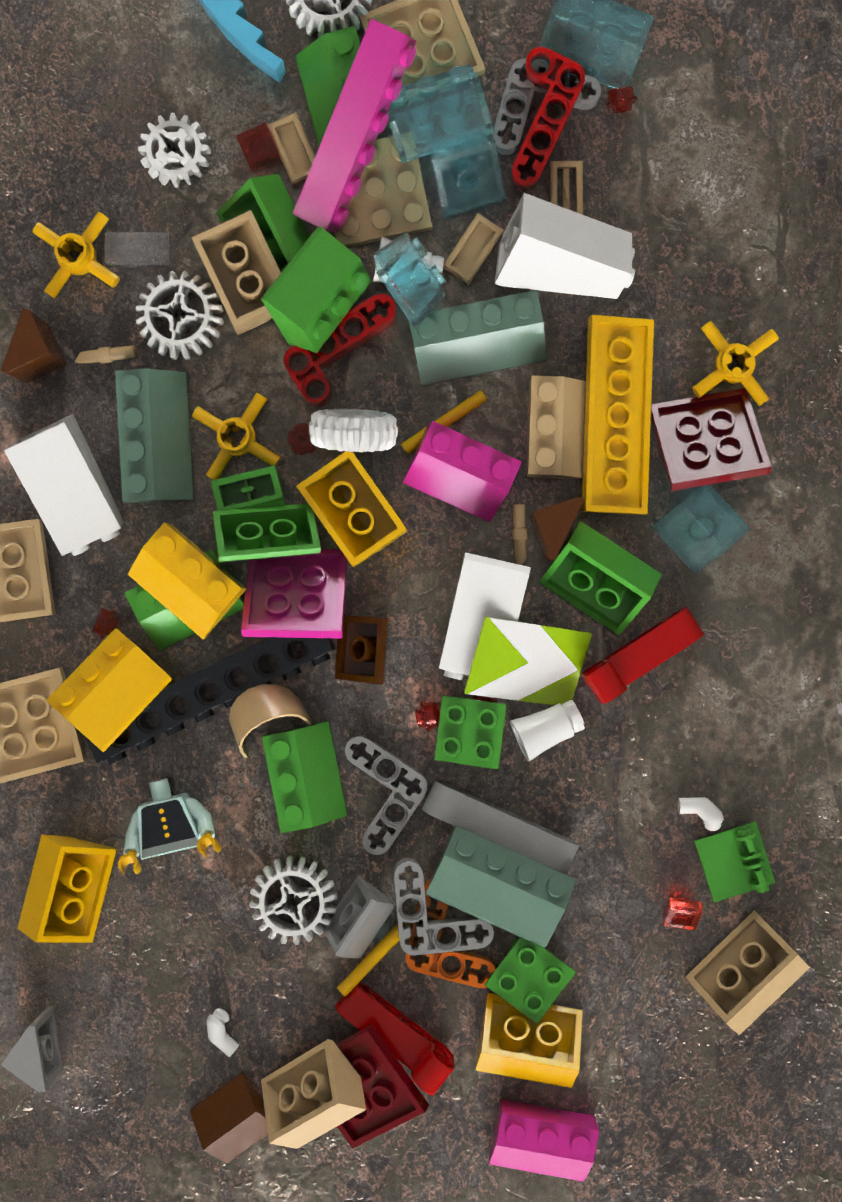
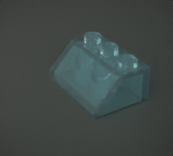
M555 0L539 47L549 48L577 62L583 67L586 75L596 78L601 84L626 93L655 16L613 0Z
M470 64L455 66L447 72L434 76H424L416 82L403 85L397 99L391 102L387 112L389 116L388 123L385 127L401 163L495 133L480 80Z

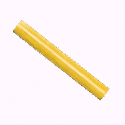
M479 390L439 417L435 422L449 427L486 402L487 398ZM426 427L401 443L407 455L417 449Z
M397 924L336 987L345 997L399 941Z

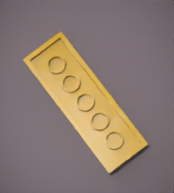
M591 315L588 317L582 498L585 500L582 504V512L648 514L654 340L653 319Z

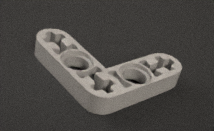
M526 58L514 62L510 69L493 129V148L503 155L512 154L518 149L533 97L544 99L548 91L542 87H536L528 78L525 82L519 81L520 76L518 74H521L523 69L525 70ZM534 60L531 67L536 73H544L549 69V64ZM566 73L561 77L565 87L569 88L570 81L574 82L573 87L579 83L577 76L572 73ZM585 74L582 91L584 87H589L590 94L592 95H589L588 100L581 98L582 93H580L574 108L580 110H589L595 107L601 95V86L598 80ZM512 99H518L524 104V110L520 114L514 115L508 112L506 104ZM507 122L513 124L511 138L514 140H509L508 145L502 144L500 136L505 134Z
M356 735L346 744V758L353 765L392 790L363 835L365 850L373 855H381L391 847L425 796L427 780L421 772L369 737ZM361 742H364L366 744L365 751L372 756L374 750L381 753L374 759L372 768L365 765L370 759L364 755H360L358 758L353 756L354 749L351 747L353 743L359 745ZM389 759L394 762L396 770L392 776L384 777L378 773L377 765L381 760ZM401 768L407 770L403 777L409 781H413L415 778L420 780V792L414 790L411 794L408 793L407 784L401 780L398 786L392 783L398 778ZM389 805H401L405 811L404 817L399 821H391L386 815V809ZM381 819L386 826L396 830L394 833H391L387 829L383 836L385 844H377L374 847L371 845L372 838L369 835L371 833L374 835L379 833L382 824L377 823V821Z
M404 858L396 863L393 870L398 936L401 948L405 953L416 956L481 949L487 947L492 942L494 937L492 925L475 916L427 921L424 875L421 865L412 858ZM411 866L412 871L417 872V875H413L411 878L413 889L419 887V891L408 890L400 893V889L407 890L405 878L399 876V874L404 873L405 867ZM415 898L420 902V909L416 914L408 915L402 911V904L406 899ZM409 923H415L418 937H423V939L417 941L416 946H411L410 941H405L411 935ZM481 924L483 930H487V932L482 933L481 939H476L474 934H464L466 941L461 942L462 936L459 929L461 925H464L465 932L475 931V925ZM444 927H450L455 931V938L447 944L441 943L437 939L439 930Z

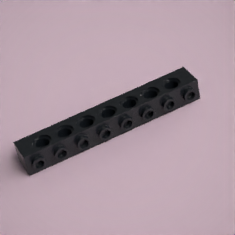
M269 637L165 687L127 727L130 731V738L127 742L117 738L104 753L87 737H85L86 742L97 764L107 759L109 765L127 757L125 750L135 745L138 751L156 743L154 736L164 731L167 737L185 729L183 722L193 717L198 723L214 715L212 708L222 703L226 709L231 707L236 698L249 688L261 684H271L270 680L282 675L285 681L302 673L299 666L311 661L314 667L331 659L328 652L335 648L330 638ZM294 640H300L306 646V654L302 658H295L290 653V644ZM265 654L274 656L277 661V667L273 672H267L261 666V659ZM236 668H241L247 673L248 679L244 686H238L232 680V673ZM207 682L215 684L218 689V696L215 700L207 699L203 694V687ZM178 696L188 701L189 708L185 714L177 712L174 707L175 699ZM148 711H154L159 716V724L156 728L150 727L146 723L145 716Z

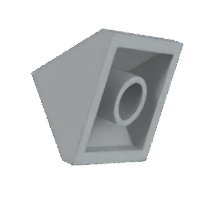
M359 875L338 904L336 912L330 916L332 918L331 924L324 925L323 927L334 954L343 958L360 959L396 906L394 902Z
M54 1006L46 1007L28 1026L1 1064V1066L39 1093L46 1092L64 1069Z

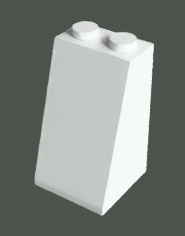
M524 193L498 244L495 284L504 287L617 299L624 287L628 288L631 285L635 275V269L632 268V260L635 254V249L632 248V233Z
M73 414L16 440L4 450L62 556L70 552L73 556L79 555L91 548L89 543L97 539L106 542L120 534L118 530L121 529L124 520Z
M465 552L438 667L445 670L443 676L462 680L463 675L469 676L485 617L518 622L531 567Z

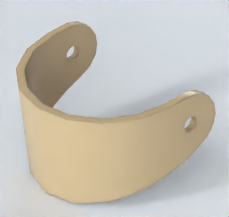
M261 684L247 689L236 698L230 708L229 723L244 758L249 757L248 750L243 742L245 737L262 723L279 717L294 716L301 718L308 725L312 724L304 705L290 689L277 684Z

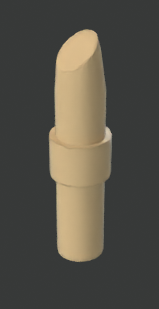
M135 345L114 348L108 346L100 347L97 350L83 351L79 353L75 363L100 362L103 364L111 363L114 360L136 358Z
M513 504L512 540H514L516 564L521 565L527 559L528 528H526L525 504Z

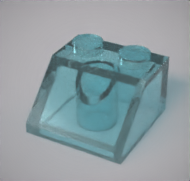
M487 124L424 143L430 172L444 218L506 200L496 141Z
M406 231L375 252L374 260L378 276L415 328L422 323L445 296L442 284L446 280L436 265L430 267L424 257L428 253L418 237L412 240Z
M711 485L694 487L652 526L653 530L694 574H697L725 553L751 529Z

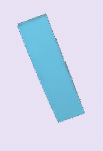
M199 0L207 15L224 36L255 66L280 83L286 74L284 62L281 58L265 49L267 44L263 31L245 20L247 15L243 2L240 0Z

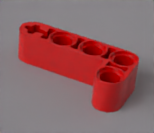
M542 46L532 49L527 55L525 63V73L528 80L548 91L513 163L512 181L516 187L522 190H530L539 182L578 100L585 81V71L580 64ZM536 59H544L549 64V69L544 73H536L532 69L531 64ZM566 73H572L577 76L579 83L575 87L568 88L562 84L561 77ZM551 104H558L563 108L564 115L559 119H552L546 113L547 107ZM540 134L545 135L550 145L545 150H537L531 143L533 137ZM531 156L535 159L531 171L534 177L528 176L526 180L520 179L521 172L518 169L524 170Z
M376 294L351 309L328 338L335 342V348L331 352L322 353L318 351L315 353L297 346H292L285 352L283 357L284 366L309 405L313 407L325 406L332 397V389L322 369L394 324L396 320V305L390 296ZM378 306H381L382 309H387L388 315L383 318L381 314H377L376 308ZM366 313L372 321L373 326L371 327L368 326L367 319L364 316ZM352 322H358L363 326V330L359 335L351 336L346 333V327ZM295 357H306L308 359L307 366L302 370L292 369L291 363ZM320 383L325 386V392L321 397L312 398L308 395V390L312 384Z
M686 606L582 672L581 676L596 700L601 704L608 703L625 692L627 685L700 639L704 632Z
M360 981L346 997L342 995L334 1005L337 1012L357 1029L362 1030L372 1024L394 1056L411 1070V1079L425 1093L434 1096L454 1070V1056L444 1044Z

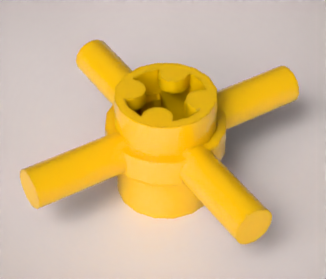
M97 212L82 236L75 233H66L59 236L40 222L34 226L33 233L54 247V253L60 265V268L44 289V292L52 298H56L71 274L84 275L90 272L112 288L116 287L119 283V276L96 261L97 253L93 242L109 220L103 213ZM74 250L80 253L77 261H74L69 255L70 251Z
M712 320L701 327V330L719 353L715 359V371L692 387L694 394L700 398L722 381L731 384L741 382L758 406L768 401L770 398L752 376V373L756 366L755 356L779 339L776 332L770 329L746 346L740 343L729 344ZM731 355L737 356L736 359L740 364H743L742 370L739 367L733 368L732 371L728 368L727 365L732 361Z
M256 392L241 418L231 417L224 421L203 408L196 407L192 417L217 432V442L221 448L206 476L217 480L232 456L239 457L248 453L253 454L270 466L278 465L281 457L256 442V432L252 426L267 398ZM242 429L246 433L239 442L241 445L235 447L232 445V438L228 436L229 432L232 430L238 433Z

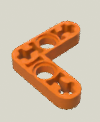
M428 879L424 883L425 893L427 891L431 879ZM425 894L426 907L429 908L431 897ZM437 900L435 909H442L441 913L433 909H426L427 916L435 920L445 919L448 904ZM418 901L416 913H417V912L419 911V909H420V902H419V901ZM413 923L409 941L411 946H416L418 940H414V937H418L416 925ZM442 929L437 934L438 940H440ZM465 950L426 954L425 956L429 958L422 959L421 963H416L415 956L407 953L405 959L407 966L417 973L482 989L488 988L485 986V983L496 970V965L491 958ZM447 956L457 957L461 963L459 969L455 972L445 971L442 967L443 959ZM465 960H471L470 968L480 969L482 965H487V971L491 974L484 975L483 979H478L477 972L468 970V976H463L466 968Z

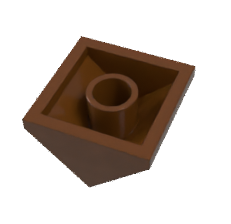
M23 308L1 371L27 384L67 365L49 324L30 310Z
M576 497L534 511L529 516L543 559L549 562L556 559L585 499Z
M344 615L342 638H337L335 679L384 684L389 618Z
M243 1071L190 1109L202 1149L226 1163L233 1160L268 1134L264 1101Z

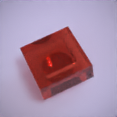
M266 123L236 135L250 169L280 156Z
M669 898L663 913V926L695 931L703 914L702 902L692 901L687 898Z

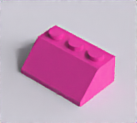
M431 421L427 424L402 483L491 522L507 496L522 461L435 421Z
M500 1099L488 1162L490 1165L584 1182L594 1163L599 1135L595 1116Z

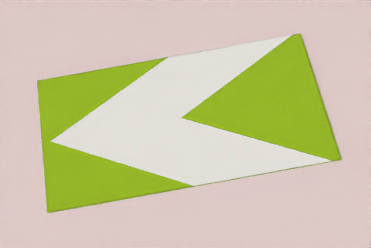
M485 617L464 694L556 705L558 703L562 705L569 700H573L592 633Z

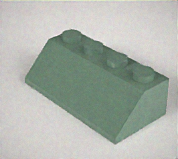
M537 290L408 316L421 386L547 361L544 322Z
M149 368L115 370L122 502L146 504L195 501L187 372Z
M455 826L447 838L425 894L545 948L566 910L576 879Z

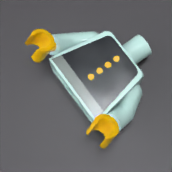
M168 778L149 782L153 800L142 803L138 806L137 811L133 813L125 835L124 855L118 861V868L125 875L126 866L134 863L133 871L135 874H139L141 864L136 858L139 855L141 860L194 847H197V850L207 858L206 849L211 844L213 849L219 853L221 845L214 839L215 831L211 813L198 800L190 798L188 793L172 796Z

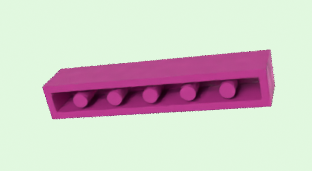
M371 18L292 213L293 215L330 232L338 233L339 228L345 225L349 216L347 208L350 201L361 188L362 179L360 177L364 167L369 165L375 153L374 143L378 134L384 131L388 123L389 116L387 112L391 102L395 101L401 92V78L405 69L410 67L415 58L416 40Z

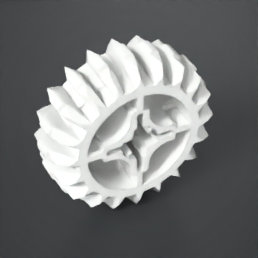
M286 0V4L290 6L288 9L289 14L292 18H296V25L299 29L306 26V32L309 36L318 31V36L321 37L323 34L350 26H356V30H359V15H367L368 11L366 9L372 7V0H352L343 11L341 4L345 0H334L335 4L332 0ZM319 12H327V13H329L330 15H322V14H318V13H319Z
M174 271L169 272V281H166L162 275H158L157 281L160 285L155 287L152 283H147V288L151 291L150 295L141 293L139 296L146 304L136 306V311L144 315L136 319V324L144 327L140 331L141 337L149 338L147 345L151 349L158 346V353L161 356L166 355L169 351L170 357L174 360L179 357L180 351L186 360L190 359L191 349L198 356L202 355L203 352L200 345L204 343L208 348H211L213 344L208 337L210 335L216 338L220 336V332L213 327L224 324L222 318L215 316L224 312L222 305L215 304L220 299L217 292L210 293L212 285L209 282L202 284V278L199 275H195L190 281V275L187 271L182 272L180 280H178ZM175 293L171 303L160 305L166 297ZM188 293L195 294L202 299L205 314L190 309ZM179 310H183L187 315L184 319L181 318L182 321L178 322L173 316L176 312L179 314ZM156 317L170 323L171 339L159 333ZM201 326L196 333L185 338L186 331L190 327Z
M334 408L318 410L311 414V422H309L310 441L313 445L328 450L349 452L389 450L396 445V437H398L397 419L392 414L368 409Z
M293 856L287 857L286 866H284L279 858L274 861L275 870L271 866L266 865L263 868L265 876L257 875L255 878V882L260 887H252L250 890V894L257 898L251 900L249 906L260 909L252 915L253 920L263 918L264 921L259 926L260 931L270 927L272 930L269 938L274 939L276 934L279 933L282 935V944H286L289 936H293V943L299 945L302 934L307 942L312 941V930L318 935L323 934L324 929L321 923L330 925L332 918L328 914L336 912L337 907L329 902L337 899V893L327 892L334 887V881L328 880L323 882L328 871L323 869L317 874L315 870L318 862L316 861L311 863L310 868L304 866L306 863V857L301 856L298 865H294ZM289 876L304 878L313 886H298L293 881V878H289ZM279 879L282 897L269 905V888ZM290 894H294V898L296 895L301 898L297 906H293V902L291 905L286 902ZM318 895L320 902L319 910L314 917L307 920L305 904ZM288 914L298 924L284 922L276 915Z

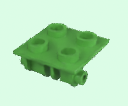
M442 695L434 760L499 769L507 704L473 700L461 696L451 697Z
M756 821L694 840L714 903L756 890L757 893H764L770 890L769 885L776 883Z
M516 936L509 946L511 950L487 980L485 986L538 1024L576 971L544 947Z

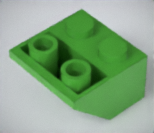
M275 465L211 481L218 511L287 505L278 468Z

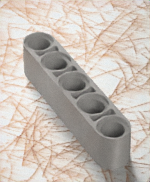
M435 779L422 807L424 812L437 819L463 828L565 875L579 848L578 843L437 779Z

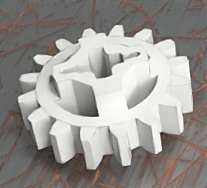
M175 113L170 114L169 121H165L160 115L158 116L159 125L155 126L152 123H148L147 126L151 131L150 134L140 135L142 141L146 144L138 147L140 154L145 156L140 161L144 168H149L148 173L153 179L159 176V181L164 186L168 183L169 179L175 188L179 187L180 180L183 179L188 185H191L190 176L194 174L201 178L202 174L199 167L209 166L207 159L203 157L204 155L211 154L209 146L205 145L209 140L205 132L200 133L201 127L197 121L190 125V119L187 115H184L181 121H178ZM195 142V154L192 158L190 150L194 147L193 143ZM158 143L159 150L154 156L155 146ZM167 144L172 148L174 147L176 150L180 149V152L183 157H181L178 153L170 151Z

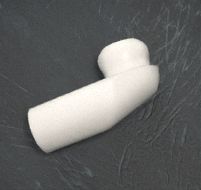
M678 798L679 814H698L704 821L706 829L710 831L720 829L721 823L724 821L722 811L708 798Z
M217 1008L212 1015L209 1014L206 1020L208 1038L225 1055L230 1057L240 1044L226 1033L225 1023L229 1021V1014L225 1010Z

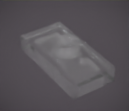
M105 232L106 267H171V234L169 232Z

